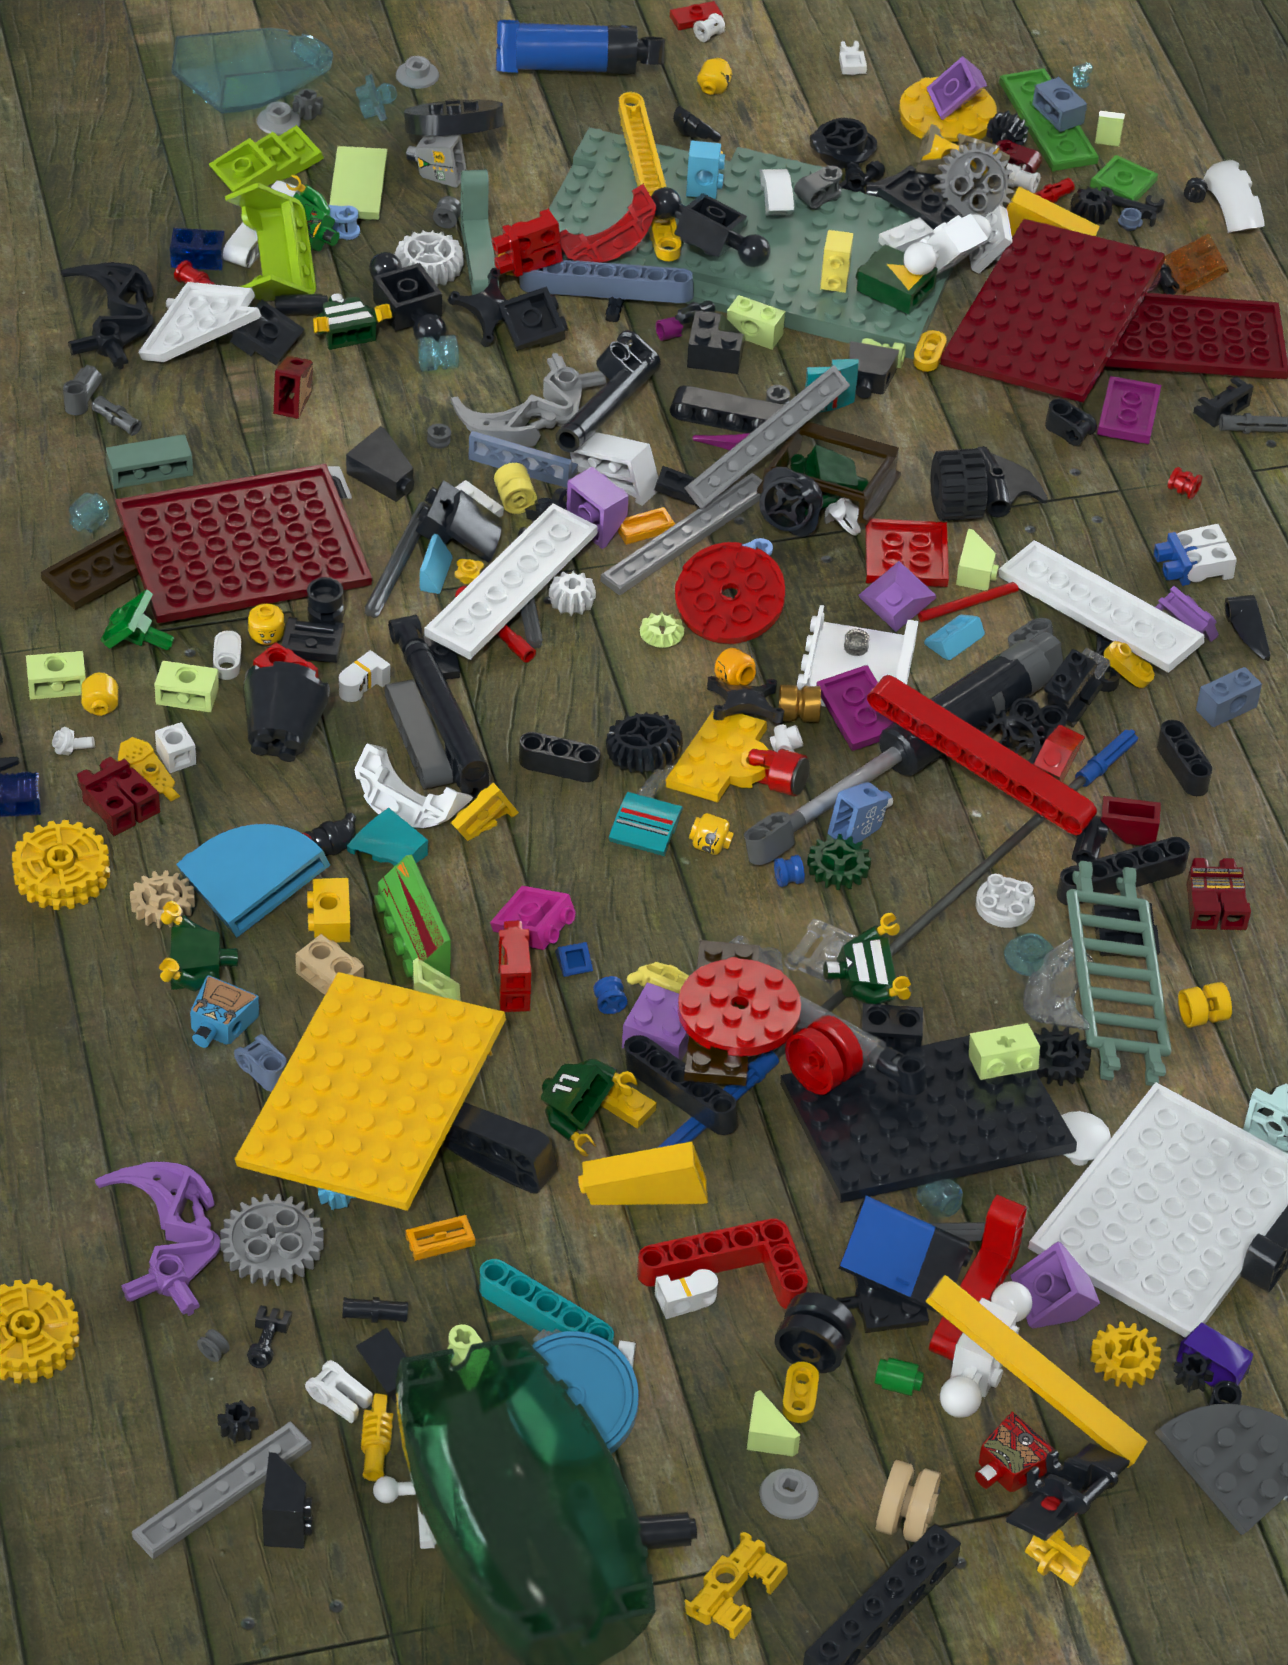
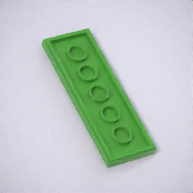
M1045 68L1000 76L999 83L1019 117L1025 119L1024 125L1029 127V134L1052 171L1098 164L1099 156L1080 125L1060 132L1032 105L1035 85L1052 80Z

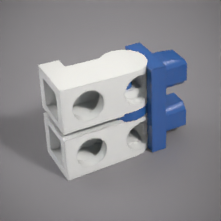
M1219 524L1186 530L1178 534L1176 532L1168 533L1167 542L1155 544L1154 557L1157 562L1170 561L1163 563L1162 570L1166 581L1179 579L1182 586L1190 585V581L1199 582L1208 577L1220 575L1223 580L1234 578L1237 560L1229 543H1226L1227 540Z

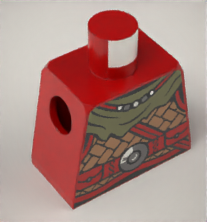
M1011 1412L983 1443L978 1461L982 1468L975 1473V1478L985 1489L999 1482L1007 1491L1015 1492L1027 1485V1473L1034 1466L1040 1470L1039 1478L1047 1473L1046 1457L1054 1448L1014 1412Z

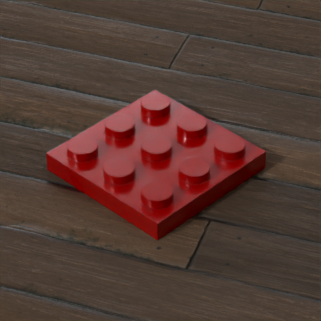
M872 518L868 525H865L866 583L875 582L900 561L926 586L948 587L947 522Z

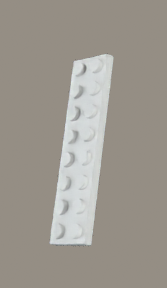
M552 504L424 628V636L471 659L597 535L598 526Z
M1035 540L999 568L1000 578L1009 583H1016L1021 590L1111 641L1127 644L1134 654L1168 673L1204 643V634Z

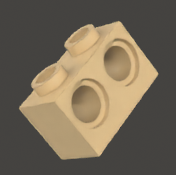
M322 934L295 954L296 973L323 994L327 993L338 972L364 978V965L358 958L350 956L335 941H330Z

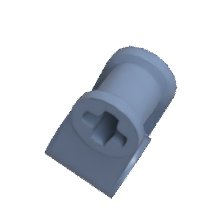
M262 1034L255 1037V1041L244 1048L239 1047L234 1050L235 1059L243 1071L249 1073L265 1090L272 1092L287 1065L284 1054L279 1052Z

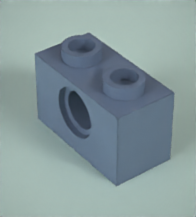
M1060 77L1035 85L1032 105L1058 131L1061 132L1084 123L1087 103Z
M1242 667L1201 686L1196 711L1212 727H1216L1256 708L1262 683L1246 667Z

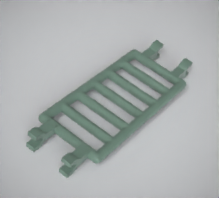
M1080 861L1079 871H1074L1072 874L1077 889L1068 890L1066 897L1087 1045L1099 1048L1101 1059L1100 1079L1112 1081L1114 1078L1113 1070L1119 1071L1121 1068L1120 1060L1116 1056L1117 1050L1144 1054L1146 1064L1145 1083L1149 1086H1153L1155 1082L1159 1084V1076L1164 1077L1166 1074V1068L1162 1063L1161 1056L1168 1057L1172 1049L1150 904L1146 899L1137 898L1135 886L1136 868L1124 867L1122 870L1123 878H1117L1116 885L1118 890H1120V896L1093 892L1091 879L1093 872L1092 862ZM1079 902L1135 909L1139 911L1140 922L1082 914ZM1083 926L1142 934L1144 946L1085 938ZM1086 950L1146 958L1147 970L1087 962ZM1089 974L1149 982L1151 994L1093 987L1090 984ZM1093 999L1152 1006L1155 1019L1094 1011ZM1096 1023L1157 1031L1158 1044L1098 1036Z

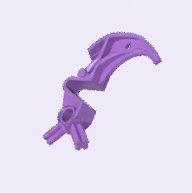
M147 1162L141 1165L122 1168L95 1179L98 1188L111 1184L128 1183L144 1190L156 1204L161 1229L165 1230L166 1240L177 1242L176 1244L155 1246L149 1261V1274L121 1285L126 1300L131 1302L157 1291L158 1294L171 1296L182 1314L187 1313L188 1316L194 1314V1310L199 1308L200 1305L188 1287L189 1282L220 1250V1238L211 1230L210 1221L205 1217L202 1207L203 1205L206 1211H209L215 1205L212 1193L203 1178L185 1165L170 1162ZM188 1199L193 1202L192 1209L196 1221L192 1223H186L181 1219Z

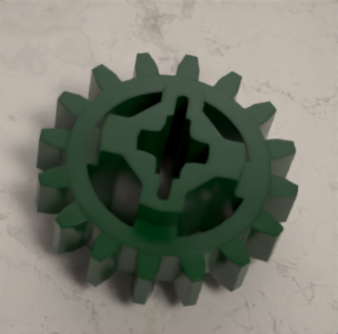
M838 834L837 839L826 835L825 842L817 839L816 846L810 847L807 859L809 875H815V882L817 883L822 880L825 881V888L833 884L836 890H840L841 885L852 889L853 882L861 885L862 878L868 877L871 865L869 850L862 849L863 842L861 841L856 844L853 843L852 836L844 840L842 834Z

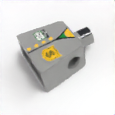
M461 134L443 136L424 135L417 146H409L407 149V160L418 162L419 172L423 178L457 188L461 183V171L467 170Z

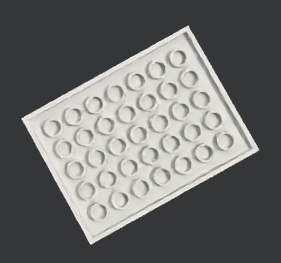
M1155 1082L1031 1238L1028 1249L1040 1255L1056 1242H1061L1091 1278L1093 1286L1186 1338L1201 1322L1206 1324L1241 1277L1246 1252L1258 1233L1265 1236L1288 1206V1154Z

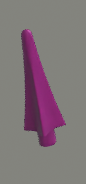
M750 433L694 435L692 439L696 442L731 450Z

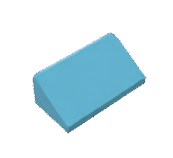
M438 534L432 535L420 568L421 591L436 594L441 593L453 559L451 552Z
M960 614L926 638L924 644L944 659L951 660L985 635V631L980 617Z

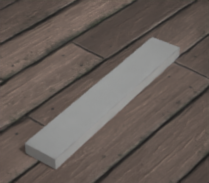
M291 1421L134 1529L132 1531V1538L152 1559H155L265 1482L269 1452L277 1453L289 1465L311 1449V1442Z

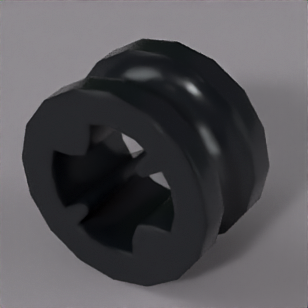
M1197 177L1189 179L1184 189L1185 198L1193 203L1203 201L1208 190L1207 183Z

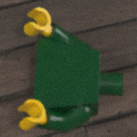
M168 901L164 905L161 921L167 925L174 922L175 927H171L170 958H165L159 965V969L163 970L160 974L162 981H171V990L186 988L196 992L201 989L208 975L220 980V967L238 966V948L220 949V934L217 931L205 929L195 924L185 915L179 916L181 914V907L174 901Z

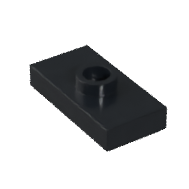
M662 466L654 490L699 507L684 489L696 478Z
M423 635L425 643L430 647L445 680L460 678V668L456 652Z

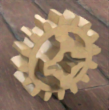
M165 870L163 875L158 876L157 872L153 871L152 878L143 875L141 876L142 884L137 882L133 884L134 891H130L131 911L136 912L137 920L145 918V925L149 926L152 922H156L157 928H161L163 923L161 921V914L164 912L163 907L168 901H174L181 907V914L179 916H191V908L195 907L194 887L189 886L187 878L180 880V873L169 876L168 870Z

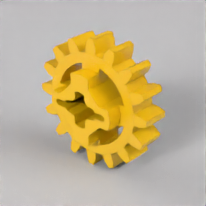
M1121 1321L1116 1329L1111 1324H1108L1106 1332L1099 1330L1096 1339H1093L1090 1361L1096 1363L1094 1371L1096 1373L1104 1371L1103 1380L1108 1381L1110 1378H1113L1117 1387H1119L1121 1381L1126 1382L1128 1388H1132L1133 1381H1137L1143 1386L1146 1377L1153 1379L1155 1371L1159 1369L1161 1347L1156 1346L1157 1338H1148L1147 1328L1137 1331L1136 1323H1133L1130 1328H1126L1123 1321Z

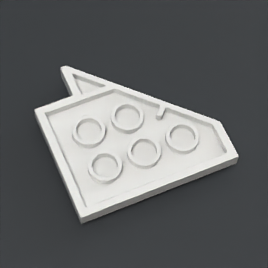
M187 282L138 353L141 359L156 362L168 361L259 319L262 316L259 309L248 307L255 297L252 288Z

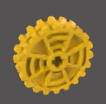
M62 820L61 824L49 821L45 827L41 825L35 826L33 833H24V841H17L15 844L16 851L12 852V861L14 862L12 867L15 874L14 882L15 885H19L18 891L21 895L27 894V901L30 903L38 901L39 907L46 908L48 905H51L53 910H60L61 906L74 909L77 903L87 904L89 897L97 898L100 895L99 888L105 889L107 886L106 878H110V868H108L110 863L109 856H107L109 854L108 847L103 845L104 838L101 835L95 836V829L92 827L85 829L83 828V823L76 822L72 825L69 824V820Z
M33 1279L28 1284H23L21 1280H15L14 1285L8 1287L6 1284L0 1285L1 1380L5 1381L8 1377L14 1378V1383L21 1384L23 1379H29L31 1383L38 1382V1377L44 1376L46 1379L53 1377L55 1369L63 1371L66 1368V1359L73 1360L75 1357V1350L73 1348L79 1347L80 1342L77 1336L80 1333L77 1323L79 1318L78 1312L73 1311L75 1308L72 1299L65 1300L66 1293L62 1289L54 1291L53 1284L46 1282L41 1286L38 1285L37 1280Z

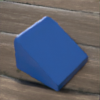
M587 942L562 946L555 950L563 977L593 971Z

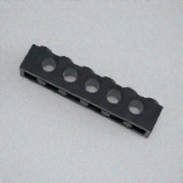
M934 1524L805 1652L803 1665H858L954 1569L958 1563L961 1543L937 1524Z

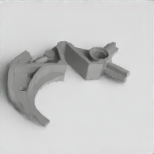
M554 353L552 358H547L551 371L543 380V398L545 399L531 394L525 403L498 413L471 411L461 403L459 397H451V402L458 417L469 431H475L530 447L535 446L541 436L538 429L543 427L554 428L555 425L564 426L579 411L582 389L606 384L605 375L601 371L579 375L577 370L566 367L562 356ZM530 419H540L538 421L530 423L529 426H525Z

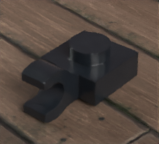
M558 488L551 500L550 498L537 499L535 504L525 508L527 519L536 520L552 504L567 510V501L563 502L567 489Z

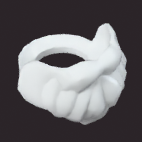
M840 498L837 503H832L826 508L824 519L826 524L837 520L851 535L856 536L861 532L860 526L857 523L859 507L851 503L849 499ZM843 517L849 522L852 529L845 523Z

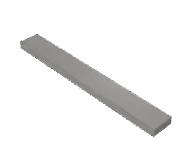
M833 365L684 489L699 508L702 509L850 387V384Z
M751 473L718 495L705 507L699 508L602 573L600 582L619 596L759 502L761 494L757 493V488L763 480Z

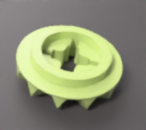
M661 612L657 616L651 613L649 618H643L640 626V635L646 643L661 648L671 647L682 640L684 627L682 626L681 619H675L673 614L666 616ZM659 626H665L664 634H661Z

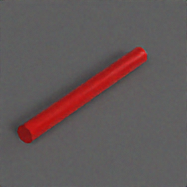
M1010 582L920 611L918 619L920 622H925L1018 592L1019 587L1016 583Z

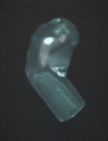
M1086 62L1073 68V85L1076 88L1081 89L1089 86L1090 82H1086V80L1090 79L1088 74L1093 71L1091 63Z

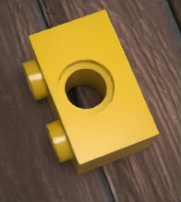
M348 878L313 879V891H307V908L314 910V913L308 914V931H314V939L322 934L330 941H335L336 943L350 942Z

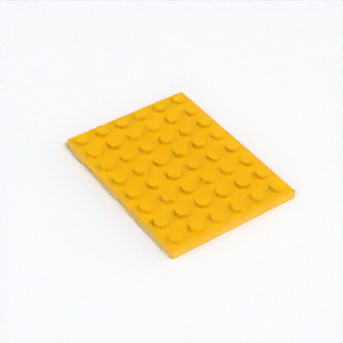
M338 972L236 1155L235 1162L237 1167L408 1211L506 1021L505 1012Z

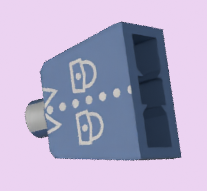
M869 782L838 792L827 834L834 839H837L838 834H842L844 840L852 836L853 843L855 844L867 838L881 827L886 808L893 804L891 794L888 791L881 792Z

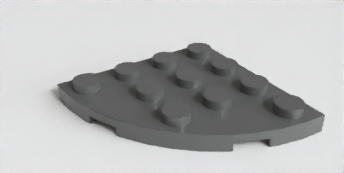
M1215 1404L1184 1412L1154 1432L1241 1536L1288 1495V1420L1276 1414L1246 1405Z

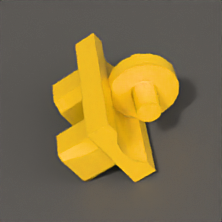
M1060 1529L1047 1541H1043L1033 1535L1025 1553L1040 1563L1037 1572L1045 1576L1051 1571L1074 1587L1080 1580L1088 1562L1090 1551L1082 1545L1070 1546L1064 1541L1065 1536Z

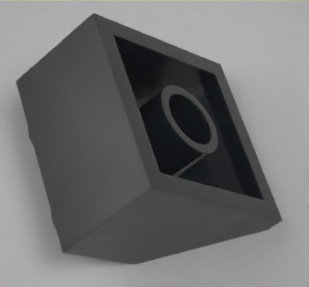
M269 1452L262 1507L264 1546L304 1549L306 1535L312 1536L313 1497H307L306 1482L277 1453Z

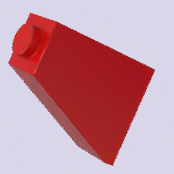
M1059 724L1045 740L1034 765L1063 783L1085 736Z

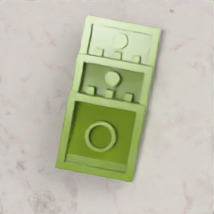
M296 125L280 136H277L273 131L256 143L249 138L209 163V166L232 192H236L255 183L268 186L278 180L282 181L291 177V175L302 172L324 159L319 148Z

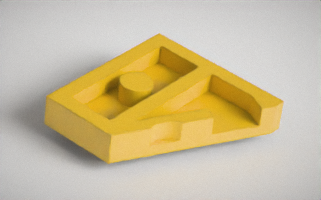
M492 783L488 788L483 789L469 806L462 809L451 824L469 841L479 836L483 831L497 826L496 819L508 814L512 818L519 812L502 791Z

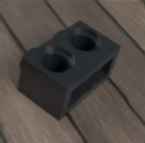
M863 1003L860 1035L884 1048L891 1047L895 1050H902L911 1047H921L923 1038V1007Z

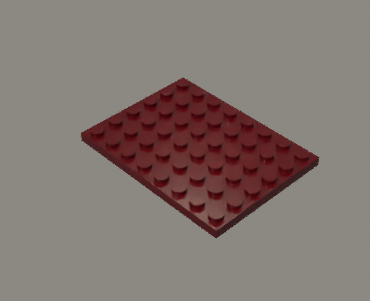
M1023 219L1012 237L1013 242L1004 250L943 351L940 365L1084 403L1164 264L1165 253Z
M327 464L115 499V508L144 589H148L153 594L149 603L156 623L307 597L308 585L313 580L322 577L336 579L342 584L343 590L372 585L371 573Z

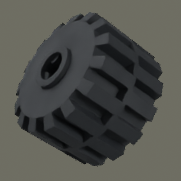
M978 448L936 451L932 460L930 480L933 506L940 521L982 518L987 505L988 485L986 467L981 452Z

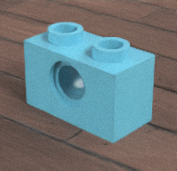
M691 141L686 196L698 197L704 193L716 199L717 189H722L724 174H719V169H724L725 154H720L721 143Z

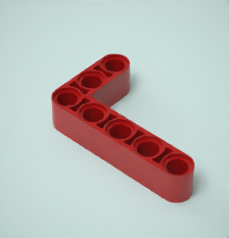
M996 1195L990 1205L981 1248L960 1285L964 1291L978 1302H980L981 1298L991 1301L995 1289L1003 1284L1020 1249L1027 1207L1000 1195ZM943 1316L932 1336L928 1351L953 1361L956 1344L963 1332Z
M766 1219L651 1244L643 1247L638 1254L637 1278L640 1283L649 1287L655 1286L656 1277L667 1274L670 1280L674 1281L691 1276L699 1269H707L713 1273H719L763 1263L777 1301L784 1309H787L790 1300L797 1294L807 1292L808 1278L789 1229L779 1219Z

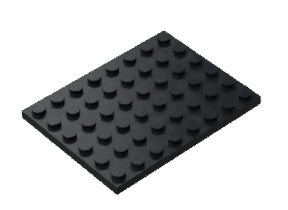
M970 1035L921 1045V1047L897 1050L904 1055L917 1054L925 1061L927 1087L922 1093L917 1095L904 1094L900 1090L898 1082L878 1072L876 1066L863 1059L861 1071L825 1095L815 1094L807 1090L793 1073L780 1075V1085L840 1203L862 1199L865 1195L871 1197L1076 1152L1077 1142L1035 1070L980 1080L969 1058Z

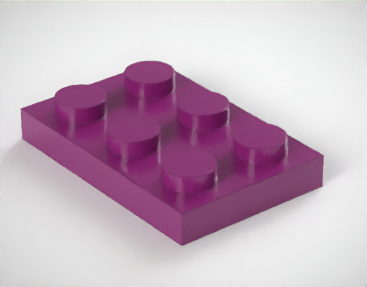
M1110 376L1097 435L1149 444L1162 385Z
M868 665L816 682V686L821 688L823 702L852 751L879 742L882 730L894 723L874 710L867 701V695L878 683Z

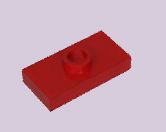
M715 1L670 10V18L678 30L693 28L697 21H705L713 13H717L722 18L723 14Z

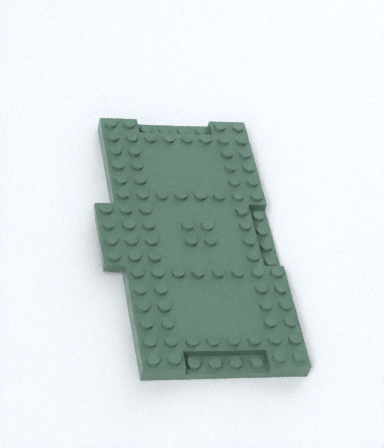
M588 128L573 156V165L549 208L559 223L560 232L567 229L574 235L582 233L584 236L594 235L614 225L628 211L627 207L633 200L632 190L637 187V182L635 181L634 170H632V163L630 162L624 135ZM655 143L666 187L675 190L679 194L682 204L687 206L697 198L686 196L689 151ZM737 147L731 161L725 160L724 169H719V174H724L722 189H717L715 200L747 216L740 235L746 237L751 234H758L769 242L771 253L765 264L759 267L745 265L739 258L738 250L732 247L720 257L710 256L700 247L694 244H687L682 240L680 257L674 261H663L655 254L652 241L650 240L649 229L644 238L632 250L625 252L616 259L601 262L688 269L693 274L694 292L693 299L686 302L688 304L693 302L702 303L703 301L710 300L714 303L716 311L727 313L733 301L740 295L785 311L784 328L849 344L851 341L861 343L865 338L873 339L881 345L884 343L890 344V347H893L895 342L903 343L906 345L905 358L913 359L914 351L921 335L929 327L954 268L953 266L937 275L935 288L909 315L856 291V272L861 265H865L870 260L871 255L882 248V245L878 242L879 234L910 222L915 218L883 198L842 188L841 195L838 198L813 209L795 194L794 188L801 178L821 170L822 166H815ZM760 170H788L794 201V211L791 215L766 216L764 190H761ZM675 218L676 224L678 225L679 219ZM828 230L854 233L846 293L820 289L824 248ZM663 247L666 250L674 249L673 247ZM562 250V258H563V260H572V259L567 258L566 255H565V253H564L563 250Z

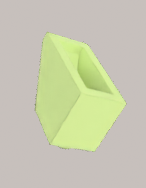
M968 529L959 562L956 585L985 591L989 589L991 581H996L999 565L994 564L996 553L972 529Z

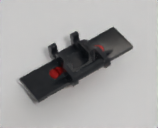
M1090 1443L1076 1456L1066 1459L1063 1466L1058 1461L1059 1452L1053 1449L1046 1457L1047 1473L1039 1478L1040 1470L1036 1466L1028 1471L1027 1487L1028 1491L1033 1494L1006 1518V1522L1037 1536L1043 1541H1047L1073 1516L1085 1514L1090 1509V1504L1106 1489H1112L1118 1483L1117 1476L1129 1466L1130 1460Z

